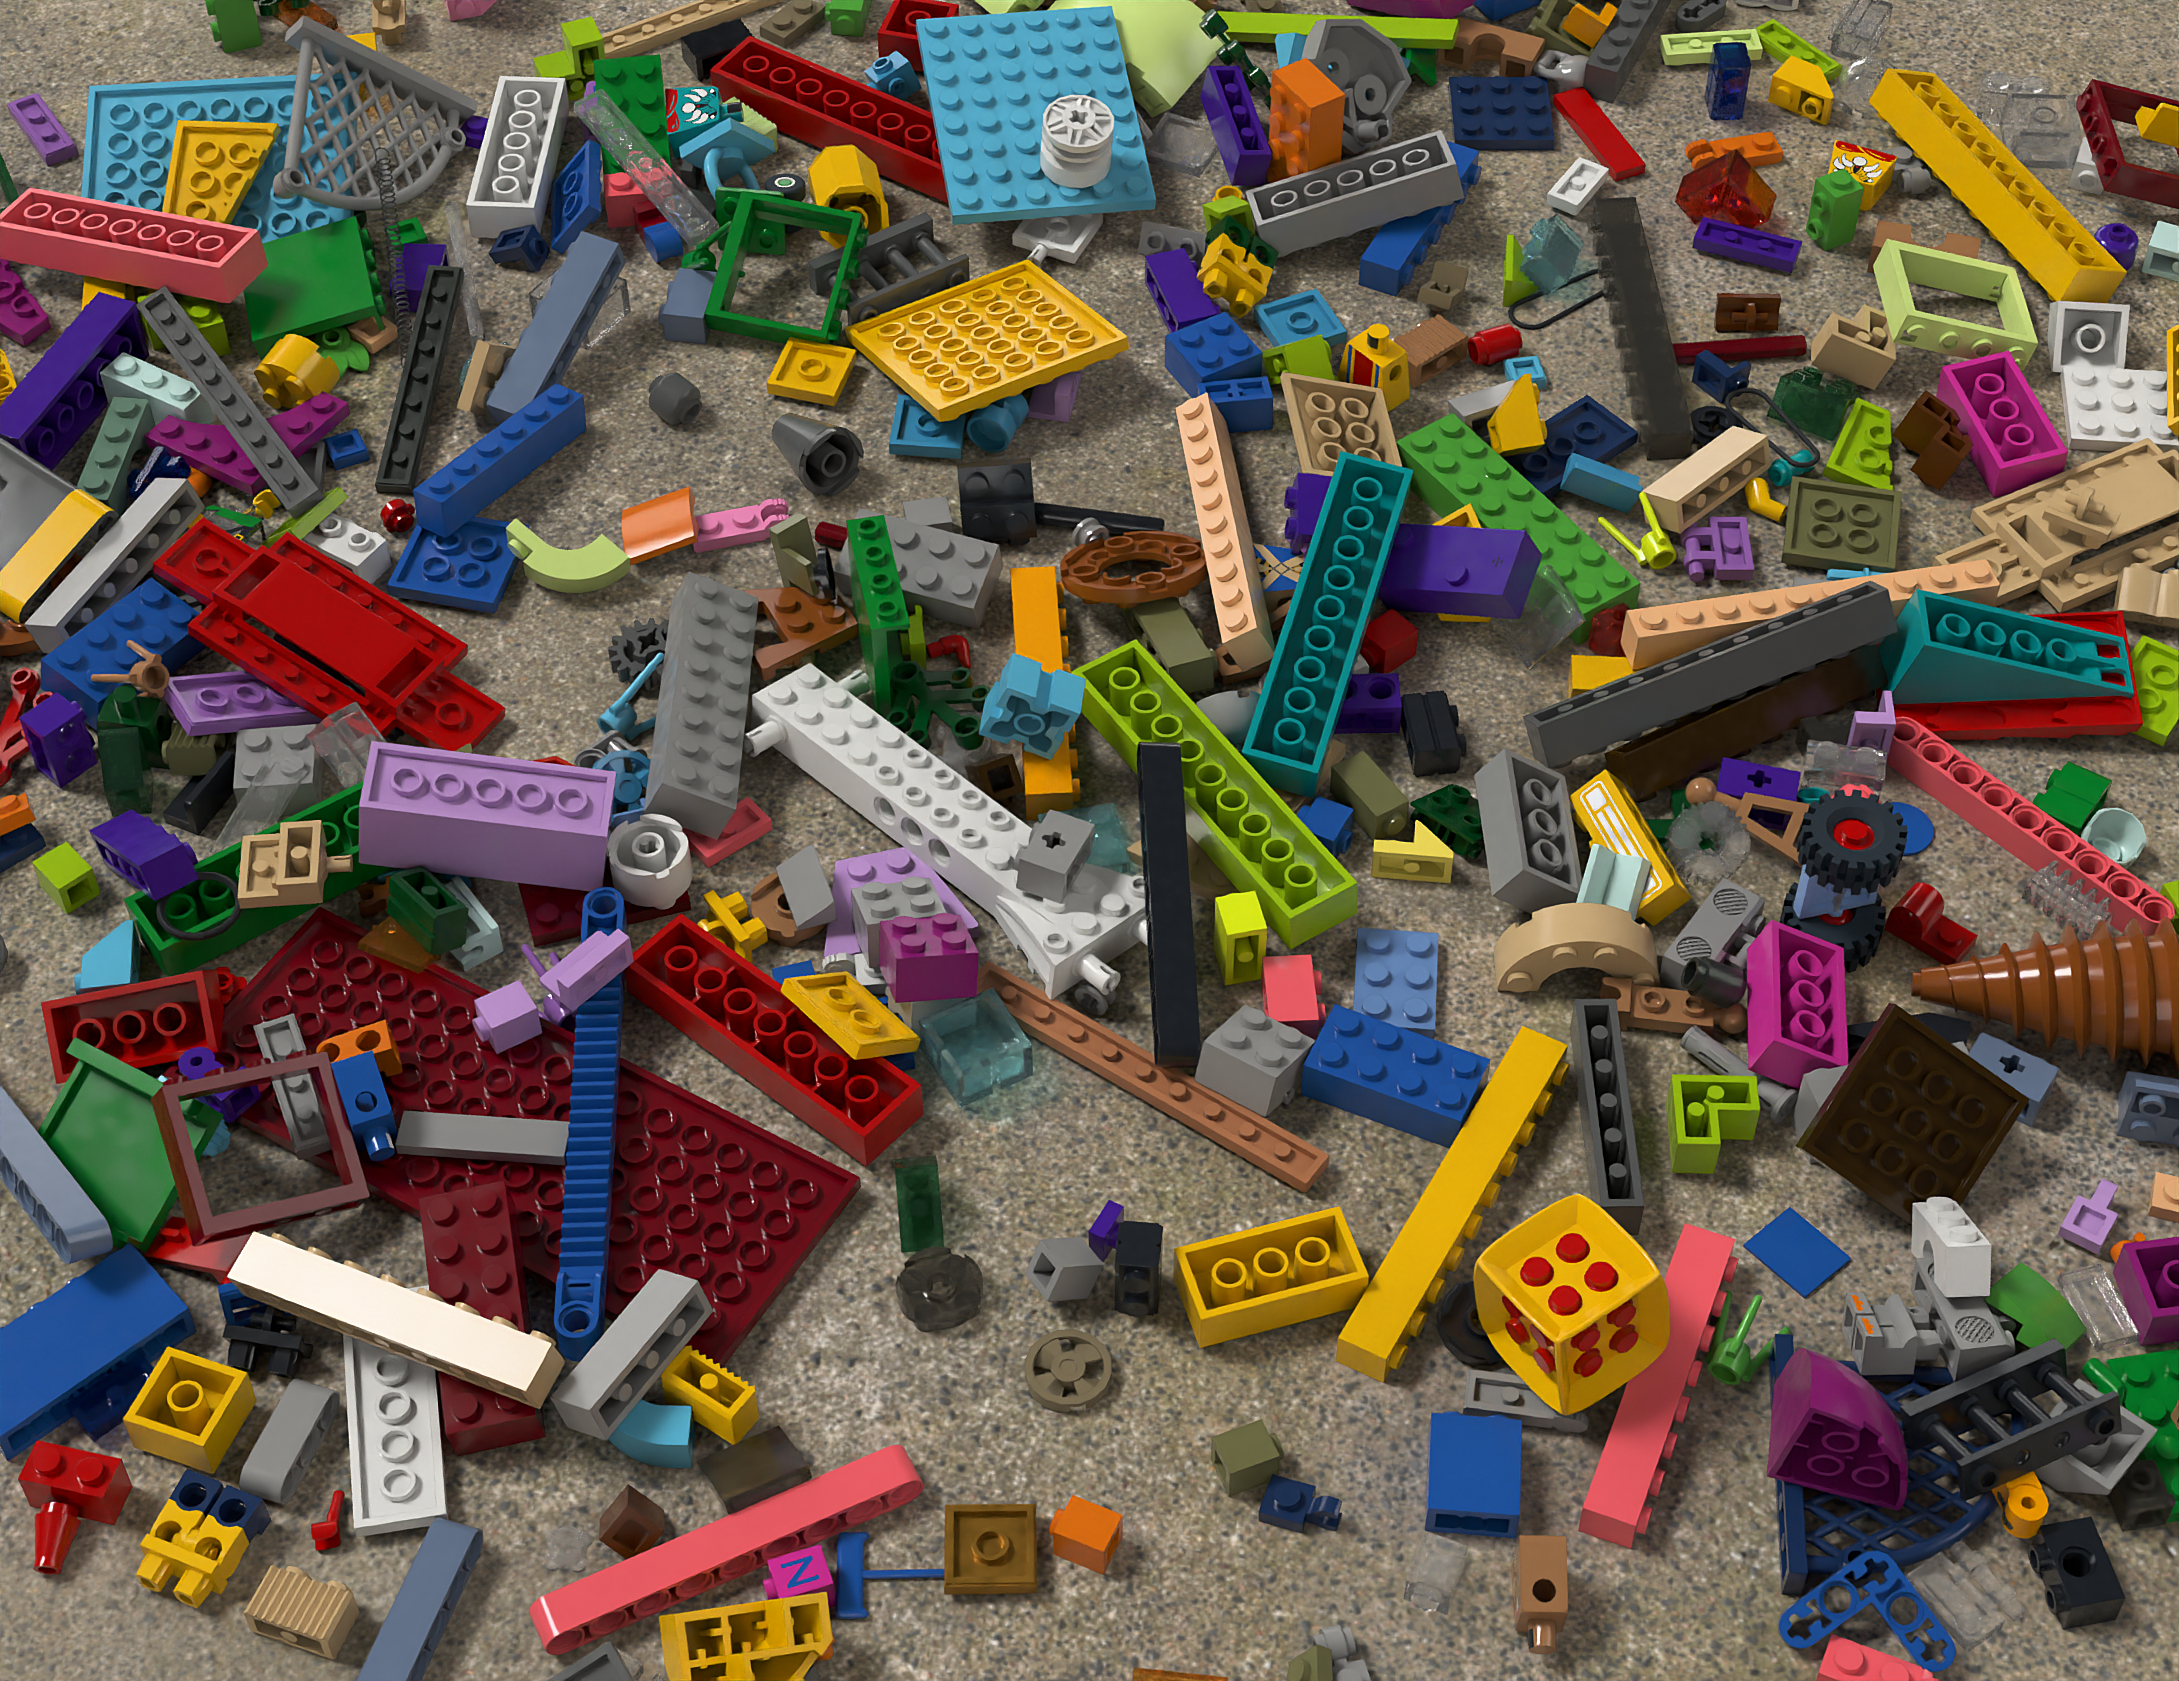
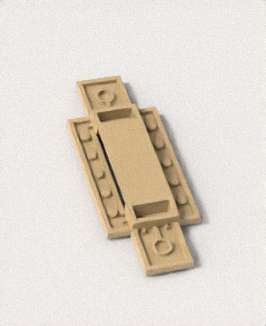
M2146 438L1976 507L1972 510L1970 520L1985 536L1935 556L1932 567L1987 559L2001 585L1994 607L2038 590L2059 613H2062L2117 590L2119 573L2124 567H2130L2133 563L2150 565L2153 567V571L2156 572L2174 566L2175 560L2179 559V521L2070 566L2073 556L2092 548L2085 546L2081 541L2083 534L2073 530H2069L2068 534L2063 536L2048 532V521L2043 520L2042 516L2057 488L2082 496L2085 489L2090 487L2095 489L2093 501L2121 512L2119 521L2107 542L2173 514L2179 520V453L2175 449L2164 453L2149 438Z

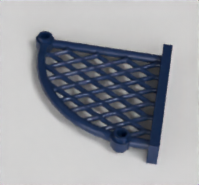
M1775 1334L1770 1348L1768 1369L1771 1417L1774 1384L1794 1354L1793 1335ZM1836 1360L1858 1373L1865 1380L1909 1383V1385L1889 1395L1877 1390L1889 1407L1900 1415V1406L1903 1404L1899 1403V1400L1913 1393L1920 1397L1932 1393L1919 1384L1950 1385L1954 1383L1947 1367L1915 1365L1913 1374L1861 1375L1855 1361ZM2014 1407L1993 1416L1996 1418L2002 1414H2010V1433L2012 1435L2029 1429V1421ZM1901 1420V1421H1899L1898 1423H1899V1426H1900V1428H1901V1431H1903V1428H1902V1420ZM1974 1424L1954 1434L1958 1437L1974 1428L1980 1432L1982 1431ZM1959 1438L1973 1453L1995 1444L1991 1441L1976 1448ZM1936 1442L1916 1451H1913L1905 1443L1906 1448L1909 1449L1907 1450L1908 1461L1921 1456L1939 1467L1923 1476L1908 1468V1479L1911 1482L1907 1483L1906 1495L1923 1487L1942 1500L1925 1508L1906 1497L1903 1507L1914 1514L1898 1522L1878 1511L1882 1506L1866 1504L1863 1501L1828 1492H1822L1808 1500H1803L1801 1485L1775 1479L1781 1594L1800 1596L1807 1574L1833 1575L1857 1556L1866 1552L1868 1548L1873 1551L1886 1553L1899 1568L1911 1566L1934 1557L1958 1544L1974 1532L1997 1509L1999 1504L1992 1490L1985 1492L1973 1506L1960 1497V1491L1951 1493L1934 1483V1481L1948 1474L1958 1478L1956 1461L1949 1462L1931 1451L1940 1446ZM1837 1497L1855 1508V1510L1838 1518L1821 1508L1820 1505ZM1955 1506L1966 1514L1952 1524L1938 1516L1937 1513ZM1804 1510L1814 1514L1827 1522V1524L1809 1533L1805 1532ZM1867 1515L1886 1528L1868 1536L1851 1526L1850 1523ZM1923 1520H1927L1942 1529V1531L1925 1539L1908 1528ZM1836 1530H1840L1858 1542L1843 1550H1839L1821 1538ZM1899 1534L1914 1544L1901 1549L1891 1550L1880 1542ZM1806 1543H1810L1830 1556L1807 1555ZM1868 1559L1864 1563L1867 1568V1572L1854 1580L1850 1571L1844 1578L1855 1588H1860L1870 1580L1872 1574L1883 1572L1887 1568L1885 1563H1873Z

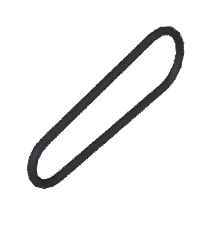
M1607 269L1590 270L1516 301L1508 310L1509 319L1513 324L1523 329L1537 330L1544 328L1612 291L1618 284V278ZM1603 273L1613 279V283L1609 287L1542 323L1528 325L1521 323L1514 317L1513 312L1519 305L1593 274Z
M1740 388L1728 394L1725 399V407L1750 431L1762 434L1732 408L1730 401L1738 394L1753 393L1762 397L1815 454V458L1812 461L1797 462L1768 439L1769 447L1789 464L1798 468H1808L1818 463L1820 460L1819 450L1766 393L1755 388Z

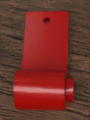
M172 1216L165 1227L159 1230V1235L144 1256L151 1262L212 1273L220 1283L219 1285L232 1283L227 1276L252 1233L193 1247L185 1218Z

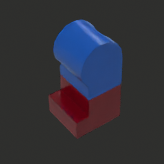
M662 197L633 205L636 232L653 260L661 262L667 258L683 255L680 235L667 213L666 204Z

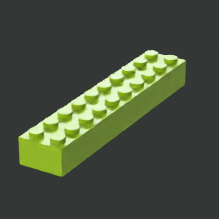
M1137 639L1071 671V674L1086 679L1081 712L1136 775L1137 747L1139 742L1180 743L1187 833L1240 893L1256 892L1266 923L1290 950L1357 914L1358 883Z

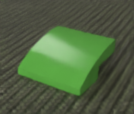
M2022 1262L1996 1282L1990 1289V1296H1986L1984 1300L2023 1324L2016 1339L2030 1348L2055 1338L2065 1347L2066 1353L2083 1338L2087 1331L2078 1314L2061 1293Z

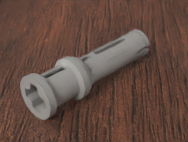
M1694 1025L1683 1036L1680 1047L1696 1056L1719 1075L1757 1076L1760 1106L1770 1113V1119L1774 1122H1781L1795 1106L1799 1094L1794 1089L1787 1090L1773 1079L1748 1070L1746 1062L1715 1041L1698 1026Z

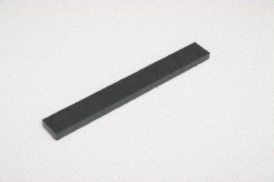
M428 265L375 482L377 493L413 495L465 276L463 267Z

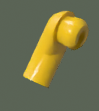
M1759 477L1751 478L1744 489L1749 509L1779 523L1782 522L1788 507L1770 499L1766 480Z

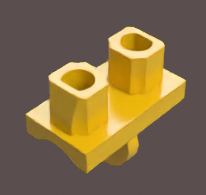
M714 890L704 894L703 899L709 906V911L706 914V919L700 920L697 925L752 963V950L768 941L765 925L757 917L740 925L738 921L749 916V912L744 898L738 891L721 899Z

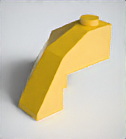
M827 1592L659 1616L664 1664L669 1681H804L803 1677L817 1657L822 1656L833 1640Z

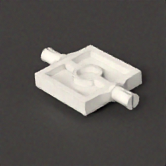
M1103 213L1023 219L1012 234L1013 245L1032 251L1027 259L1037 267L1040 266L1046 256L1075 264L1103 224Z

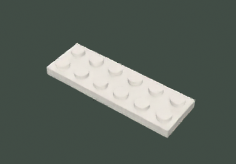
M429 1285L407 1289L417 1292L419 1288L429 1290ZM343 1334L353 1520L356 1536L362 1537L431 1526L432 1522L438 1517L448 1520L437 1370Z

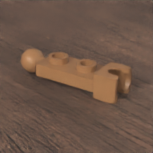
M1604 977L1601 982L1599 999H1616L1621 1031H1626L1628 1026L1686 1033L1691 1027L1696 1025L1711 1037L1713 1024H1719L1725 1032L1730 1034L1741 1033L1748 1026V1009L1741 1003L1733 1004L1728 1009L1716 1008L1714 1004L1691 996L1688 991L1633 985L1631 979Z

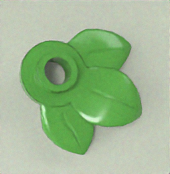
M338 326L317 333L314 343L319 348L316 352L324 359L329 355L334 360L340 372V379L348 368L359 372H368L370 359L364 345L351 340L350 334L345 328ZM331 339H338L335 342H328Z

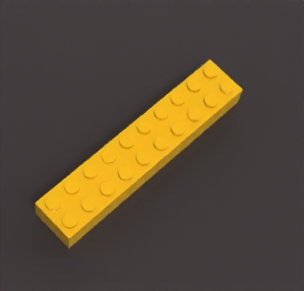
M1887 68L1868 101L1877 110V116L1893 127L1896 131L1895 135L1902 141L1907 142L1914 150V155L1926 162L1932 169V174L1951 189L1952 196L1962 201L1970 209V215L1976 220L1981 221L1989 229V235L2008 249V255L2025 267L2028 271V276L2033 281L2041 284L2048 292L2047 296L2053 302L2071 301L2107 304L2127 274V271L1935 73Z

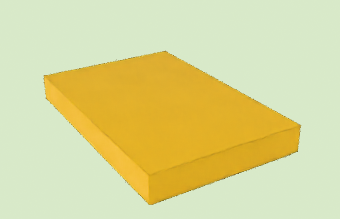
M847 971L784 979L780 991L854 1060L917 1051L921 1041L919 1036Z

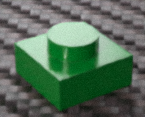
M417 217L397 223L399 225L397 230L400 231L398 235L401 237L399 241L401 242L400 247H402V250L400 252H403L405 243L428 244L427 236ZM391 225V226H388L387 228L395 229V228H397L398 226H397V225ZM390 231L388 233L397 234L398 231ZM393 236V237H390L389 239H391V240H396V239H399V237H398V236ZM392 242L390 245H399L400 242ZM399 247L392 248L393 251L400 250Z

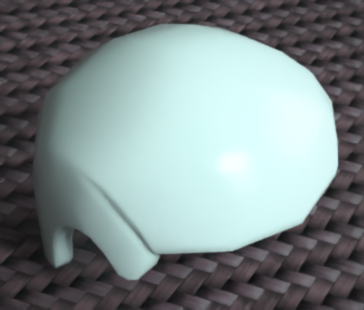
M2118 807L2103 808L2096 812L2081 833L2083 840L2124 869H2127L2136 861L2147 842L2143 824L2132 813Z

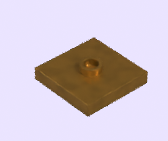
M1036 1503L945 1505V1595L1037 1593Z

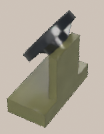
M798 512L769 528L784 588L800 587L812 596L819 594L820 590L824 594L826 601L835 600L836 582L828 548H820L816 555L807 517Z

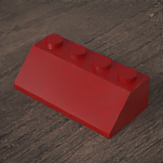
M217 969L200 970L41 1002L56 1084L67 1082L79 1061L78 1058L66 1052L74 1037L134 1068L179 1060L184 1052L195 1047H205L213 1053L220 1052L224 1005Z

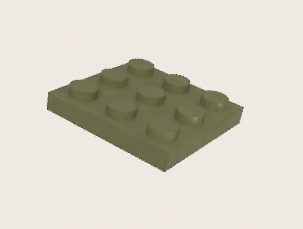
M1792 476L1781 563L1827 570L1863 571L1864 568H1869V571L1894 572L1902 492Z

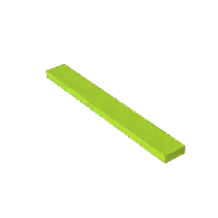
M1216 11L1229 27L1225 31L1230 38L1229 41L1236 40L1237 42L1275 43L1277 34L1294 32L1307 37L1315 22L1325 19H1362L1400 48L1453 49L1459 32V19Z

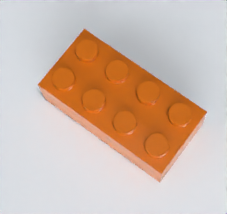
M1307 58L1272 71V85L1270 88L1271 107L1268 118L1270 125L1268 145L1272 157L1266 174L1269 183L1271 184L1341 162L1345 93Z

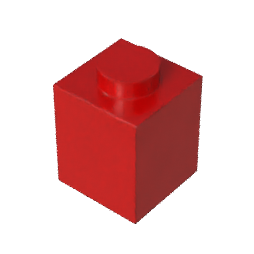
M1390 609L1368 624L1360 654L1369 667H1372L1378 673H1390L1416 655L1418 628L1395 610Z

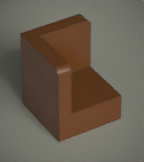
M629 1484L600 1518L599 1540L625 1559L649 1550L664 1532V1510Z

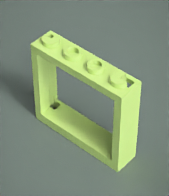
M1887 239L1873 265L1894 343L1970 360L2009 351L2020 371H2024L2038 346V340L2014 267ZM1908 282L1997 302L2005 330L1916 311ZM1907 330L1911 337L1902 336V334Z

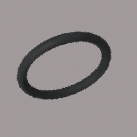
M196 872L199 878L197 880L218 881L229 887L234 894V910L230 917L220 926L198 933L184 932L175 928L167 920L165 914L166 903L173 892L158 900L156 911L158 922L166 932L182 940H206L226 932L239 919L243 908L240 909L238 902V885L235 881L220 873Z

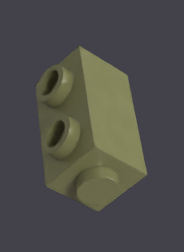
M1364 750L1331 766L1330 793L1340 804L1354 809L1353 819L1373 841L1374 839L1380 840L1388 835H1395L1407 826L1409 800Z

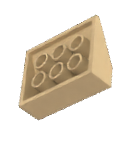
M1282 372L1280 380L1303 473L1333 476L1341 451L1402 467L1381 388Z

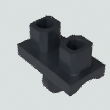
M268 1305L265 1314L254 1312L251 1314L250 1325L262 1327V1330L225 1325L222 1337L230 1343L227 1365L232 1368L254 1372L259 1351L271 1352L267 1372L277 1377L294 1379L301 1359H311L314 1347L312 1344L305 1343L302 1336L281 1333V1330L294 1332L296 1319L285 1318L284 1311Z

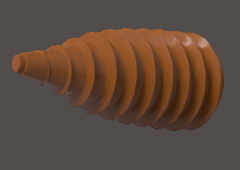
M2166 916L2160 920L2154 934L2144 936L2136 918H2131L2122 936L2112 938L2105 922L2100 920L2095 925L2090 939L2079 941L2073 927L2068 924L2065 926L2057 944L2046 946L2040 933L2035 931L2027 949L2012 952L2007 943H2003L1998 955L1977 959L1975 955H1972L1969 961L1950 965L1941 964L1937 967L1921 968L1920 972H1912L1911 997H1919V1001L1954 1008L1955 1012L1961 1010L1982 1016L1985 1019L1986 1025L1991 1019L2012 1025L2016 1040H2018L2025 1028L2043 1034L2048 1052L2059 1036L2074 1042L2080 1060L2091 1043L2105 1047L2112 1066L2121 1050L2127 1049L2137 1052L2144 1071L2153 1054L2159 1053L2169 1055L2175 1073L2179 1072V935L2176 934L2171 920Z

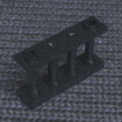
M2055 1338L1900 1406L1905 1443L1913 1451L1933 1442L1938 1443L1957 1463L1960 1497L1964 1501L1970 1500L2122 1431L2119 1395L2113 1390L2090 1400L2068 1380L2065 1347ZM2053 1390L2073 1409L2052 1418L2032 1398ZM2014 1407L2033 1427L2012 1435L1993 1416ZM1974 1424L1995 1443L1975 1453L1954 1434Z

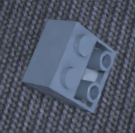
M2127 1071L2118 1098L2117 1136L2133 1138L2138 1141L2171 1144L2179 1147V1079Z

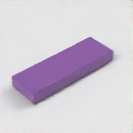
M38 93L7 104L9 113L47 166L79 155L75 143Z

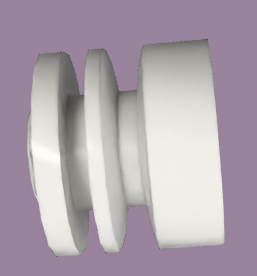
M1086 95L1061 97L1048 105L1043 113L1040 166L1044 174L1054 183L1068 188H1085L1096 185L1106 177L1111 166L1114 116L1109 107L1100 100Z

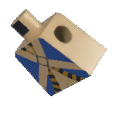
M1253 543L1268 614L1292 599L1304 564V553L1300 550L1299 554L1291 553L1289 548Z

